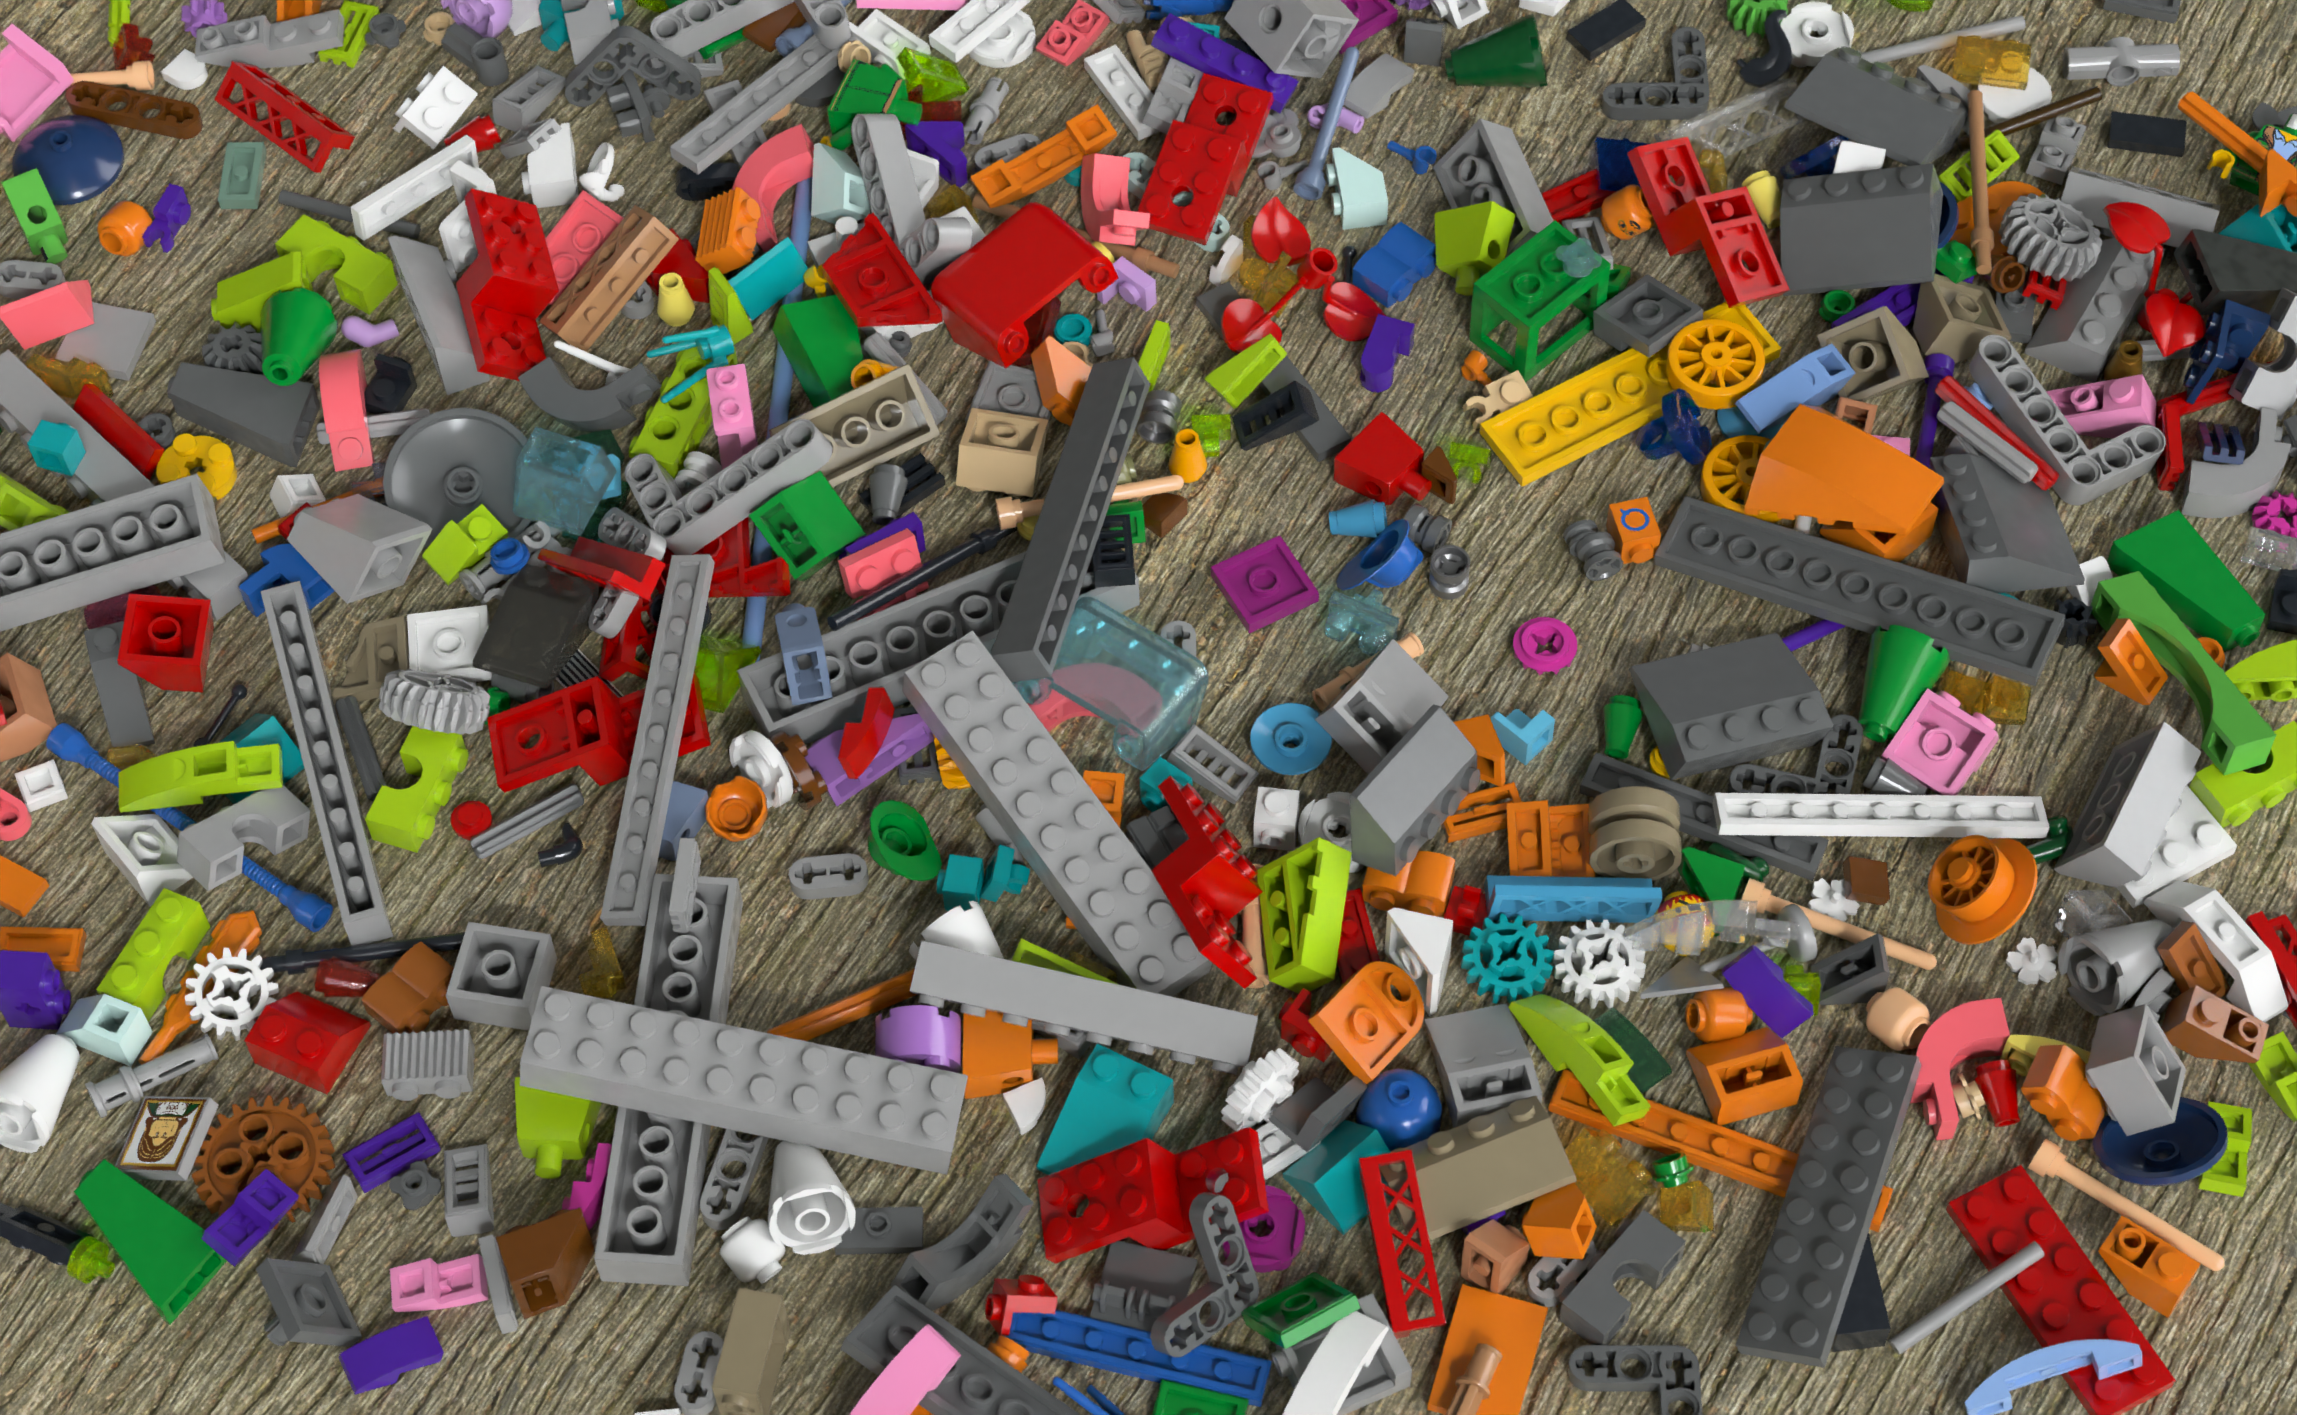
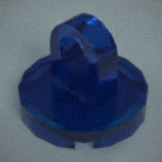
M1840 134L1780 167L1779 171L1784 179H1792L1803 172H1806L1808 177L1833 174L1836 163L1833 156L1838 153L1842 140L1849 142L1850 140Z
M1679 388L1665 393L1662 397L1663 416L1652 420L1640 429L1635 442L1637 448L1646 458L1651 460H1657L1679 451L1682 457L1690 464L1697 465L1706 460L1707 454L1712 449V441L1709 429L1706 425L1700 427L1699 420H1697V417L1702 416L1699 406H1697L1686 390ZM1662 435L1657 442L1651 444L1656 437Z

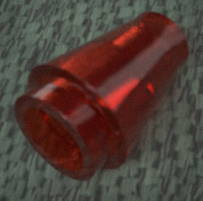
M334 956L331 960L322 958L317 970L315 991L324 993L325 998H363L369 988L380 979V973L372 972Z

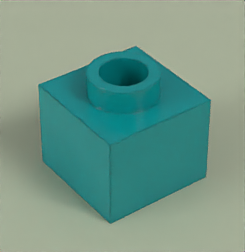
M41 420L27 443L37 467L68 476H73L86 454L77 429L66 423L55 424Z
M1159 757L1140 777V800L1151 812L1167 805L1170 807L1158 787L1169 776H1172L1183 787L1187 783L1193 786L1190 776L1162 757Z
M949 855L947 869H940L937 879V894H943L945 911H950L960 905L965 912L971 909L970 901H975L980 905L984 881L983 858Z

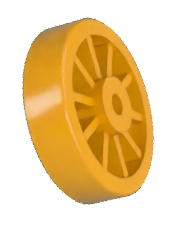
M1722 319L1700 320L1685 326L1673 337L1668 348L1666 375L1673 390L1687 402L1707 409L1732 408L1737 406L1735 403L1740 398L1760 386L1765 366V354L1759 340L1745 327ZM1701 377L1698 383L1693 380ZM1724 381L1728 382L1731 386L1725 387ZM1711 383L1715 384L1716 387H1708L1707 385Z
M1740 435L1728 438L1713 447L1704 460L1700 478V491L1704 502L1745 514L1744 507L1759 458L1765 444L1770 439L1756 435ZM1737 498H1740L1744 500V505L1736 503L1734 501ZM1761 510L1759 516L1745 514L1773 524L1781 520V518H1778L1777 512Z

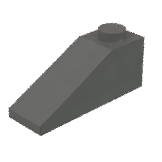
M124 621L84 631L92 672L115 754L155 744L142 679L118 665L117 659Z

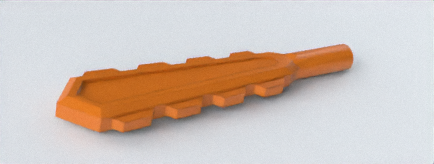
M254 910L229 914L226 920L219 921L211 933L212 942L208 946H203L196 956L197 964L207 967V954L210 952L217 960L223 958V950L227 947L232 957H238L242 948L246 949L247 956L251 955L260 944L259 937L262 935ZM229 969L230 972H234V973H237V972L240 970V969ZM194 970L185 973L180 981L182 987L180 992L171 995L165 1004L167 1012L164 1015L163 1026L138 1059L140 1064L163 1055L177 1034L186 1030L190 1024H196L200 1021V1019L192 1021L190 1018V1012L196 1006L186 1005L185 995L195 993V991L186 988V980L188 978L198 979ZM212 977L204 987L203 999L214 989L215 984Z

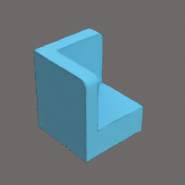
M1519 709L1513 710L1507 717H1504L1499 712L1491 716V722L1502 747L1524 765L1528 764L1553 740L1555 719L1544 710L1533 719H1530Z

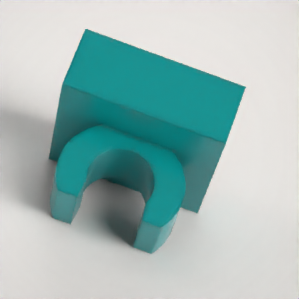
M999 844L987 862L980 898L996 902L1004 890L1012 894H1020L1022 885H1027L1030 869L1023 865L1012 864L1015 849Z

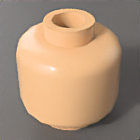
M1899 987L1876 993L1869 1000L1866 1007V1026L1868 1031L1896 1051L1918 1047L1923 1035L1931 1026L1927 1006Z

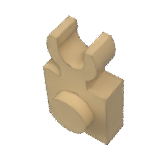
M1519 370L1485 385L1482 390L1485 397L1473 396L1466 401L1462 408L1464 412L1471 408H1478L1482 412V417L1475 419L1472 424L1474 429H1479L1480 423L1490 419L1492 415L1497 416L1533 398V395Z

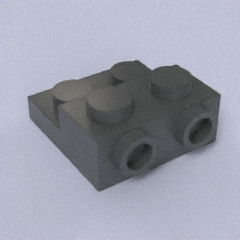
M1647 274L1593 311L1594 335L1621 352L1631 346L1649 358L1667 346L1682 328L1693 322L1703 320V308Z

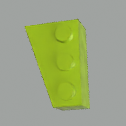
M1318 837L1257 869L1258 885L1263 891L1259 898L1269 981L1299 994L1303 988L1312 991L1334 980L1352 852Z

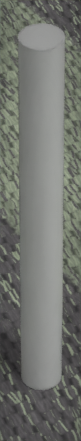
M2033 1241L1889 1340L1890 1345L1898 1355L1902 1354L2044 1257L2045 1254L2036 1241Z

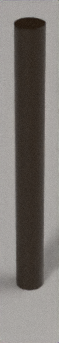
M2098 86L1989 126L1984 128L1985 137L1996 129L2000 130L2004 136H2008L2102 100L2101 91ZM1969 134L1957 139L1958 147L1962 153L1970 150Z

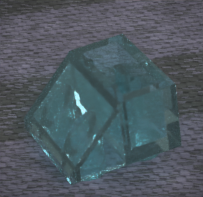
M535 427L517 458L512 511L516 516L535 522L540 520L550 527L581 536L617 470L602 447Z

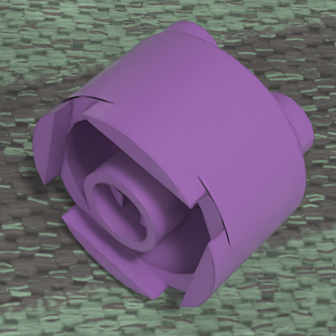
M909 1005L890 1009V1017L883 1019L882 1014L876 1017L875 1056L959 1073L961 1071V1017L953 1011H950V1018L938 1015V1007L928 1005Z

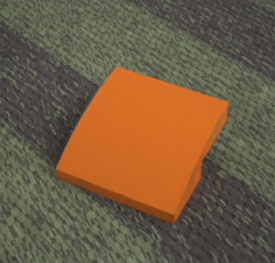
M1548 800L1506 803L1510 876L1596 877L1595 871L1589 863V842L1591 836L1588 831L1589 804L1549 807Z

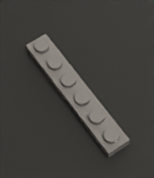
M813 35L671 145V158L696 174H700L838 65L837 57L841 48L829 49L824 47L816 35Z

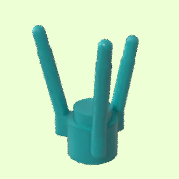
M715 325L703 330L664 336L662 338L663 343H679L649 350L646 355L648 358H653L697 347L703 360L708 358L711 360L709 364L663 395L661 402L667 403L707 376L706 371L708 369L728 365L726 356L734 353V345L725 325Z

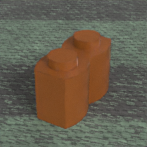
M419 942L398 960L390 972L383 975L369 988L361 1001L367 1014L392 1034L395 1032L399 1034L403 1032L419 1033L428 1026L430 1016L434 1011L442 1006L449 1005L446 992L454 967L423 942Z

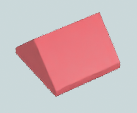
M88 280L64 282L1 306L0 318L23 349H29L94 324L91 286Z

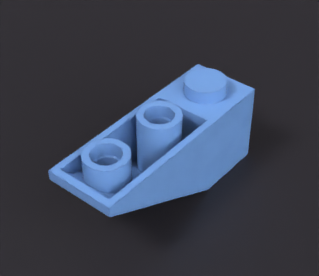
M1830 344L1807 354L1740 398L1735 404L1755 430L1761 433L1787 421L1799 404L1818 407L1831 401L1855 375V371L1835 346Z

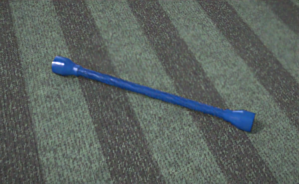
M61 723L51 731L46 741V747L49 751L62 760L79 763L87 769L91 768V770L119 788L118 772L121 770L99 756L98 751L89 745L80 731L68 723ZM175 807L150 809L180 831H183L191 824H197L196 821ZM243 854L242 873L275 895V897H278L279 902L289 909L298 923L311 932L319 931L328 923L333 913V907L329 902L315 893L301 891L293 885H287Z

